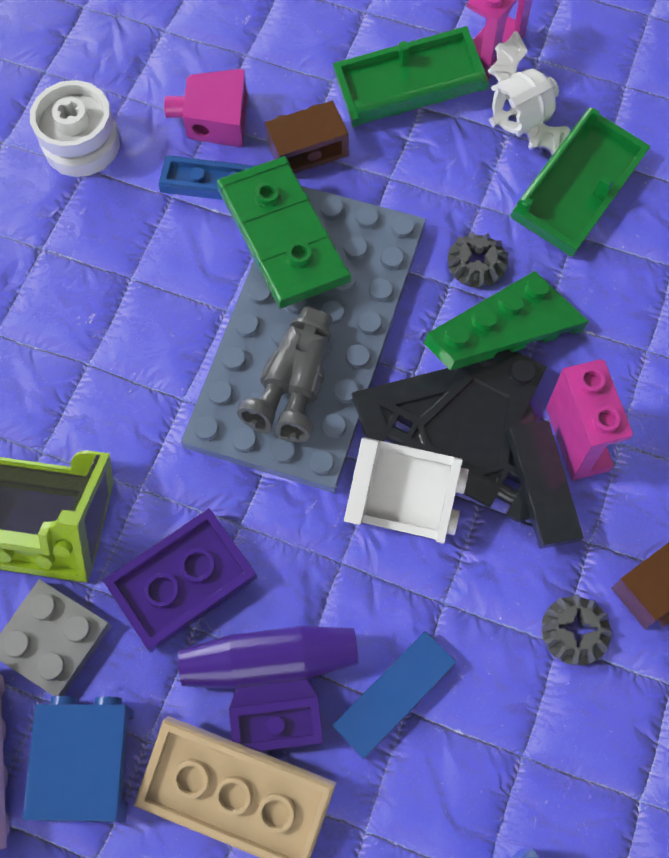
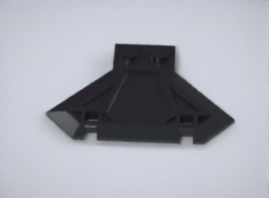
M505 350L496 353L494 358L451 371L445 368L352 392L351 395L366 438L384 442L387 440L393 444L462 458L461 468L469 469L464 495L489 508L495 498H498L510 505L505 515L506 517L516 522L531 519L507 436V430L511 426L537 422L530 400L547 368L546 366L517 351ZM398 421L411 429L407 433L395 427V422ZM505 478L520 484L518 490L503 483Z

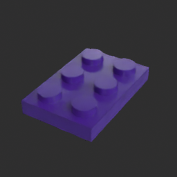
M208 508L102 581L147 650L151 653L258 577L211 509Z

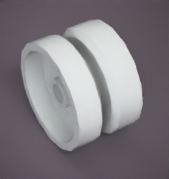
M79 80L62 81L46 88L35 98L30 109V125L52 168L68 176H91L104 170L115 160L120 149V134L113 119L109 101L102 90L91 83Z

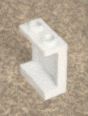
M364 437L360 443L344 522L358 525L366 523L432 538L436 542L444 544L446 534L455 536L460 511L452 509L455 493L464 494L469 469L461 468L462 458Z

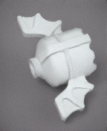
M515 31L508 41L499 43L495 47L497 61L488 70V73L494 75L498 80V84L491 86L492 91H495L492 106L494 117L490 118L489 122L492 127L499 125L504 130L517 136L526 133L529 138V149L541 147L549 150L551 155H553L570 133V129L567 126L550 127L544 124V122L551 119L556 109V97L559 95V88L552 77H546L534 68L517 72V65L527 54V48L519 33ZM506 100L509 101L511 106L507 112L502 110ZM509 116H516L517 122L508 121Z

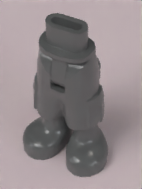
M303 307L299 318L292 320L290 328L285 333L276 352L267 360V364L260 376V381L265 388L264 393L260 398H246L239 404L237 415L242 422L258 432L268 434L273 426L280 399L283 394L288 393L290 398L285 411L279 417L275 427V434L279 439L289 442H305L310 438L314 427L312 421L304 415L306 404L317 399L322 382L324 381L323 366L331 338V332L328 329L332 321L331 315L317 309Z

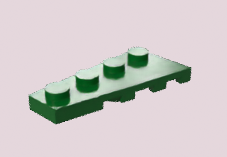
M533 271L428 332L423 343L451 371L494 358L495 354L501 351L510 350L515 352L525 349L528 343L542 340L545 343L557 339L562 333L570 331L572 334L582 332L589 321L536 271Z

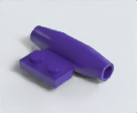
M296 626L233 634L178 651V670L183 687L236 689L229 707L232 741L256 751L324 743L319 698L307 679L359 664L355 629L343 627Z

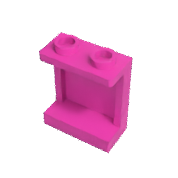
M603 359L562 369L546 410L571 481L609 472L614 465L607 446L629 440L633 432L606 362Z

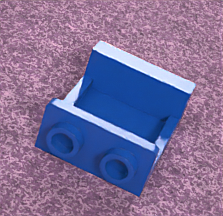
M54 696L51 697L50 704H35L22 820L126 822L127 803L122 802L128 719H133L134 710L127 705H122V698L95 697V704L89 705L78 704V698Z

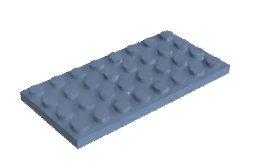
M301 186L309 197L310 203L323 227L330 235V239L344 265L351 273V282L279 309L259 268L253 260L182 437L181 444L183 448L335 493L360 420L351 394L352 392L371 387L425 228L426 218ZM303 307H310L331 315L332 321L328 328L331 332V338L323 366L324 381L322 382L319 395L314 402L311 401L306 404L304 415L312 421L314 429L307 441L289 442L279 439L275 434V427L279 417L285 411L290 398L288 393L283 394L280 399L273 426L268 434L258 432L242 422L237 415L239 404L244 399L260 398L265 388L260 381V376L267 364V360L276 352L285 333L290 328L292 320L299 318Z

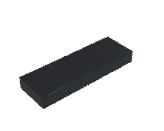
M549 420L509 427L507 436L539 549L579 542L584 537Z

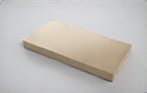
M167 716L163 719L134 806L259 858H311L337 782Z

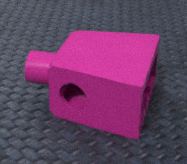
M245 69L188 76L185 96H165V117L183 118L187 137L192 140L243 147L248 99Z

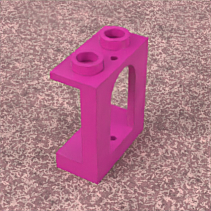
M469 0L466 7L486 18L485 27L473 39L488 80L492 76V74L488 73V70L497 61L495 47L499 43L508 41L515 31L519 33L521 39L525 37L533 0H519L515 19L508 15L518 0Z

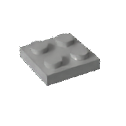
M39 579L0 633V661L51 695L64 696L111 625Z

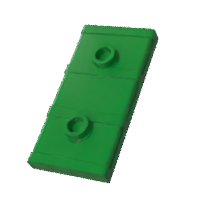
M468 26L410 42L402 41L399 42V45L333 63L334 75L352 127L388 116L399 115L403 112L431 104L442 103L470 93L485 91L489 88V80Z
M592 107L585 111L519 199L510 215L513 220L569 256H573L651 147L600 115V111Z
M286 156L217 180L218 191L279 309L351 282V273L344 265L330 239V235L323 227L310 203L309 197L304 192L290 167Z

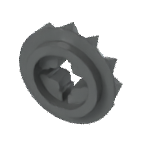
M472 231L466 237L458 236L456 242L449 248L447 257L448 268L454 278L464 285L477 288L487 287L498 282L505 274L508 264V252H505L501 240L495 241L488 232L485 235H475ZM472 252L476 255L486 253L484 263L479 260L470 262Z
M579 595L559 598L547 609L541 624L542 638L551 654L564 663L576 666L587 665L598 660L609 649L608 646L613 634L608 621V614L603 612L597 605L596 600H588ZM577 613L581 626L594 630L581 636L578 647L577 640H574V633L559 628L571 625Z

